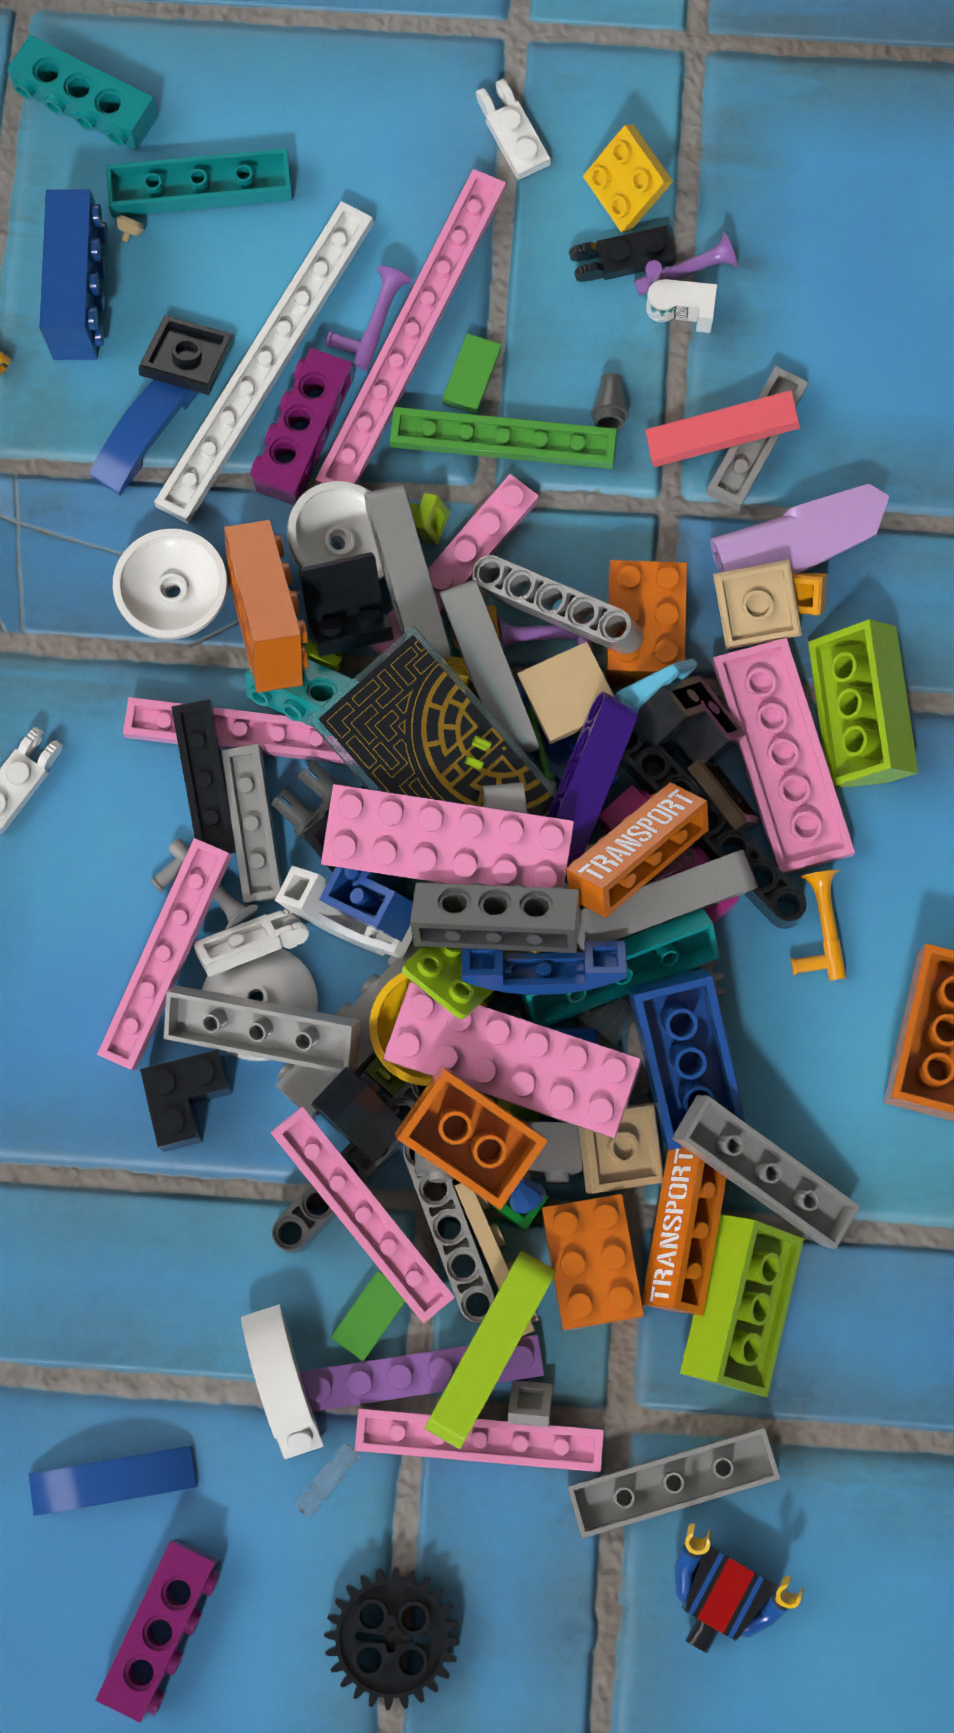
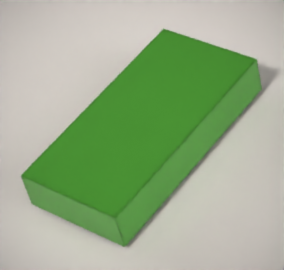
M467 333L444 392L442 403L478 415L501 353L502 344Z
M377 1271L330 1338L364 1362L406 1302L384 1274Z

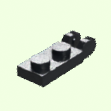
M667 225L598 240L596 243L586 242L575 245L568 251L573 262L599 258L600 263L593 262L577 267L574 274L576 281L579 282L593 281L601 278L609 280L646 271L647 263L653 260L660 262L662 267L676 263V255Z

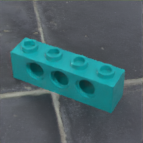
M30 34L7 68L13 88L19 95L26 99L34 98L44 103L55 114L62 115L64 113L74 118L83 128L90 131L95 129L105 134L111 142L118 146L127 145L137 150L158 118L153 96ZM50 78H56L53 81L45 82ZM83 93L86 94V95L83 96V97H76V96H78L79 94H83ZM111 109H118L116 112L106 113Z
M308 659V669H302L303 685L257 693L251 668L249 667L245 672L248 698L260 706H268L285 714L293 721H301L314 727L322 734L330 737L333 735L320 722L319 718L359 683Z

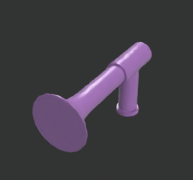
M723 232L721 241L713 249L684 262L663 269L658 261L648 262L645 268L647 275L634 280L638 295L646 294L652 283L657 280H677L715 264L727 263L737 269V260L727 234Z
M378 266L376 268V271L382 278V287L362 340L358 341L336 334L334 331H330L326 338V347H333L355 354L352 365L362 371H368L380 339V332L396 292L403 285L412 284V279L407 274L392 267Z
M499 615L497 616L499 641L502 649L522 641L577 639L578 645L587 642L593 653L592 641L556 625L513 626L506 624Z

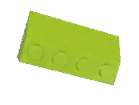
M868 619L809 641L808 646L823 753L834 788L883 784L918 774L897 626Z
M720 1215L704 1316L693 1315L680 1374L768 1398L804 1238L756 1220Z

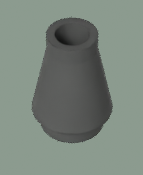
M606 373L601 376L600 387L591 412V417L596 427L616 428L619 430L628 419L622 386L623 378L617 373Z

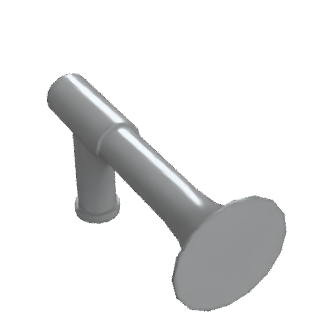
M181 838L172 842L168 848L175 859L154 878L149 879L160 893L177 877L189 850L188 845ZM221 884L213 898L220 905L228 919V925L225 930L251 920L258 910V906L255 904L245 906L237 902Z

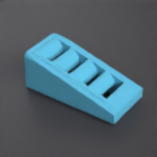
M692 658L671 664L617 691L614 696L639 710L661 687L684 680L696 668L697 663Z

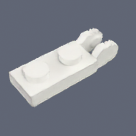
M501 79L496 82L497 94L505 106L496 111L484 88L477 90L475 93L476 98L486 117V124L517 180L550 166L551 159L520 103L518 101L515 102L513 93L506 80Z
M38 727L30 730L21 741L18 750L15 749L0 768L1 834L6 831L49 774L47 771L56 761L59 754H61L63 745L54 740L41 753L37 763L29 758L44 737V731Z
M284 909V911L280 910L270 915L264 914L196 941L193 945L196 955L208 977H211L256 958L263 957L282 947L287 949L297 947L298 944L301 945V943H305V940H308L309 931L306 925L300 921L301 917L288 909Z

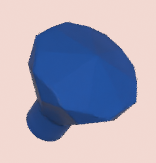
M523 1177L510 1195V1206L515 1213H527L538 1207L546 1195L543 1184Z

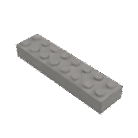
M175 986L166 991L164 1039L336 1073H340L345 1067L351 1071L357 1068L361 1020L182 986Z
M696 1096L672 1137L674 1141L822 1247L837 1249L860 1207L709 1096Z
M759 1428L567 1486L580 1535L583 1539L780 1479V1475L765 1428Z

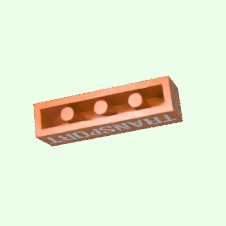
M671 782L668 783L658 793L653 794L635 812L626 816L611 832L601 837L581 857L572 861L566 868L568 889H579L580 904L607 918L709 830L707 800Z
M684 1147L670 1151L668 1149L641 1302L642 1305L670 1312L704 1316L727 1178Z

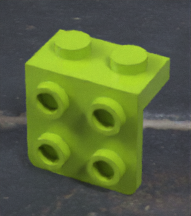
M422 946L405 962L402 968V972L406 977L458 1019L467 1018L484 1000L486 1005H488L497 993L495 990L485 989L462 981V948Z

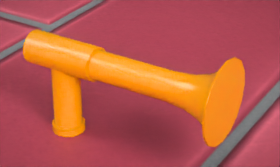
M840 870L815 872L799 877L805 879L815 893L824 941L822 942L824 954L797 959L790 958L793 975L827 969L829 981L846 978L840 939H838L831 899L832 879Z

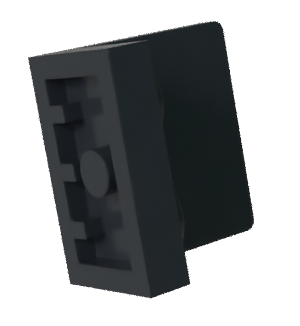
M372 552L300 568L299 575L309 634L319 657L394 640L392 625L383 610L376 558Z

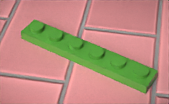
M394 407L390 447L613 469L617 429Z

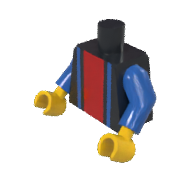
M691 1523L688 1526L685 1543L674 1566L676 1595L683 1602L681 1608L697 1618L685 1640L686 1642L708 1653L718 1632L735 1641L740 1636L749 1638L774 1624L788 1609L795 1608L800 1604L805 1588H801L798 1593H790L786 1588L792 1577H783L777 1592H774L777 1585L711 1547L712 1531L710 1529L706 1537L697 1538L693 1535L695 1524Z

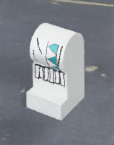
M669 279L657 280L652 283L647 292L646 312L651 319L657 322H667L671 319L697 322V332L710 333L717 284Z

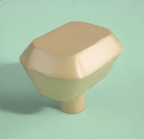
M123 215L117 217V228L124 231L121 238L122 241L128 243L131 234L139 237L145 230L144 225Z

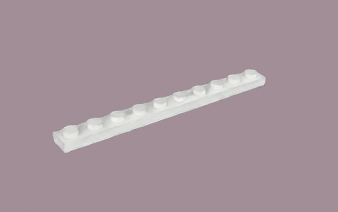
M342 201L340 202L155 499L156 508L189 524L374 225L373 217Z

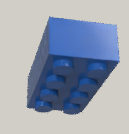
M90 189L46 190L39 328L53 360H97L98 346L104 345L103 324L99 323V312H105L106 302L105 292L103 289H100L101 278H106L107 263L106 257L102 256V245L108 244V227L106 222H102L101 205L95 204Z
M705 968L627 987L662 1140L669 1151L683 1147L674 1141L672 1137L697 1095L711 1097L746 1123L713 976Z

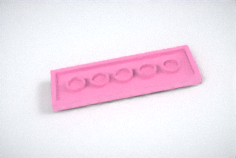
M787 638L713 657V667L727 711L746 734L737 744L775 865L786 875L852 857L855 854L854 847Z
M333 784L321 864L443 882L446 884L471 885L481 883L487 886L564 887L574 821Z
M411 982L383 1057L385 1061L432 1077L443 1065L485 1095L616 1139L642 1063L640 1058L481 1005L467 1018L458 1019L419 986Z

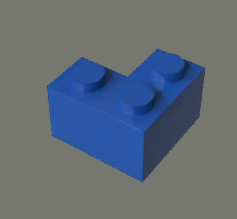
M341 867L335 868L319 899L320 901L344 915L401 942L410 927L413 902L392 890L399 876Z

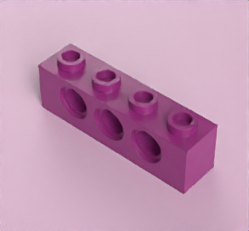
M311 347L306 359L300 358L294 372V379L296 381L291 391H285L279 407L281 415L277 424L271 423L265 437V444H267L262 456H256L250 472L256 492L293 506L303 495L354 380L352 362ZM318 389L323 391V394L316 398L307 396V393L311 390ZM297 422L309 423V426L304 430L292 428ZM284 454H292L295 456V458L288 463H281L277 461L278 458Z
M173 1539L169 1542L95 1701L139 1723L147 1718L148 1713L156 1715L166 1694V1691L160 1689L167 1673L174 1676L185 1652L179 1649L186 1633L191 1636L194 1634L203 1615V1612L197 1609L204 1594L212 1595L220 1579L221 1572L215 1570L220 1561L219 1559L178 1539ZM175 1580H183L189 1585L191 1596L188 1602L179 1603L172 1598L170 1589ZM156 1620H165L170 1624L172 1637L169 1642H159L154 1638L152 1626ZM137 1660H146L152 1665L154 1674L151 1681L142 1682L136 1678L133 1668Z

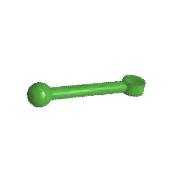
M526 707V712L540 748L537 751L542 768L540 777L554 782L555 774L549 768L538 719L532 707Z

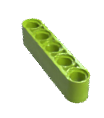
M522 1250L520 1251L424 1427L426 1431L461 1449L557 1270Z

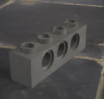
M443 882L416 883L410 920L414 946L577 953L581 913L579 889H567L565 887L535 888L523 885L487 886L481 883L471 885L446 884Z

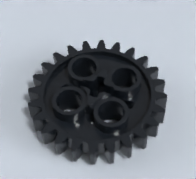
M394 1567L391 1578L387 1579L382 1569L378 1568L376 1570V1581L371 1582L365 1574H362L360 1576L362 1585L360 1590L350 1583L346 1586V1590L351 1597L349 1601L339 1597L336 1598L335 1603L342 1610L341 1614L329 1613L327 1617L337 1627L324 1633L325 1638L335 1640L336 1644L328 1648L325 1654L327 1656H338L339 1659L330 1670L332 1673L344 1670L346 1676L340 1684L342 1688L352 1682L357 1685L354 1691V1699L359 1698L364 1692L369 1693L370 1707L374 1706L378 1697L384 1698L386 1710H390L394 1698H399L403 1708L407 1709L409 1695L412 1694L420 1703L424 1702L423 1688L427 1686L436 1693L439 1691V1686L435 1680L436 1675L446 1679L450 1676L443 1663L457 1661V1656L448 1651V1647L460 1644V1638L449 1635V1630L459 1626V1621L454 1619L447 1620L445 1616L453 1609V1604L448 1603L440 1606L438 1601L442 1597L444 1590L441 1588L432 1594L427 1591L431 1581L429 1577L423 1580L420 1585L415 1583V1570H411L406 1580L401 1579L399 1567ZM370 1603L378 1604L384 1611V1621L378 1626L367 1625L361 1615L362 1608ZM415 1605L424 1610L426 1622L423 1626L410 1628L405 1624L403 1611L407 1607ZM389 1627H396L397 1635H426L430 1638V1641L428 1643H417L401 1640L398 1641L396 1648L392 1649L388 1648L387 1640H357L355 1634L357 1632L384 1635L387 1634ZM372 1647L378 1650L382 1657L381 1665L372 1670L364 1668L359 1661V1653L362 1649ZM413 1649L421 1653L424 1665L420 1670L410 1672L403 1668L400 1657L406 1650Z

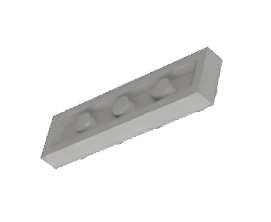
M775 366L757 399L791 390L796 408L809 382ZM782 433L730 447L709 484L706 495L739 511Z
M254 744L221 750L243 902L250 904L275 899L283 883L262 746Z

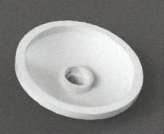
M332 481L312 487L298 499L288 518L287 541L290 552L300 568L372 552L376 558L378 578L380 580L384 577L364 500V493L371 491L354 483ZM331 541L338 542L341 545V550L334 549Z
M161 529L138 538L123 552L113 575V594L122 616L139 632L158 639H180L201 631L218 615L227 595V573L217 550L203 537L182 529ZM173 588L180 590L179 595L176 597H169L167 595L169 590Z
M282 948L211 977L207 976L202 988L204 991L250 999L251 994L254 992H261L264 995L263 1002L318 1012V993L311 973L300 959ZM228 1052L243 1060L269 1061V1059Z

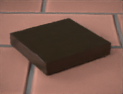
M697 760L687 768L735 830L751 831L761 823V818L716 762Z

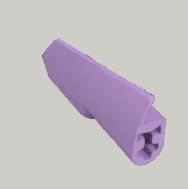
M865 484L795 506L785 512L783 517L711 538V550L718 572L789 559L791 573H803L876 536L890 496L871 484Z

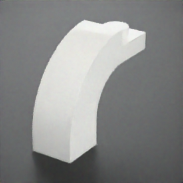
M295 866L291 867L275 898L277 903L309 923L351 944L381 956L388 954L403 959L413 938L411 925L401 942L344 915L319 900L328 883L327 879L320 874Z
M280 1304L242 1316L241 1322L257 1388L274 1439L277 1438L284 1460L324 1447L321 1433L303 1386L291 1334Z

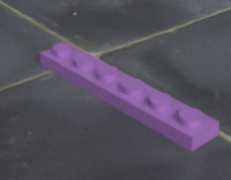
M538 1335L521 1337L497 1383L544 1376ZM468 1346L301 1371L300 1376L312 1412L444 1392Z

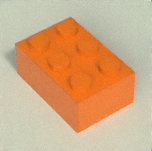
M610 560L607 603L628 613L641 626L644 639L638 650L630 654H621L606 648L605 679L608 684H633L671 664L685 660L687 562ZM627 626L621 627L616 632L615 638L623 635Z
M441 1065L395 1132L397 1140L500 1210L548 1142L543 1134L443 1065Z
M622 1194L542 1207L541 1214L550 1266L557 1270L553 1283L562 1331L644 1317Z

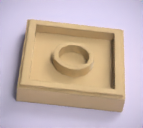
M789 559L713 573L726 650L802 636Z
M587 642L517 673V679L550 744L582 730L589 710L601 692L615 697Z
M654 1102L627 1105L616 1139L578 1126L586 1193L593 1194L662 1183L663 1170Z

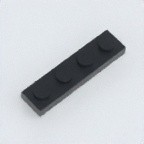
M212 700L171 706L194 837L230 854L236 853Z

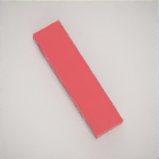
M790 390L645 429L652 464L654 467L800 429L792 391Z

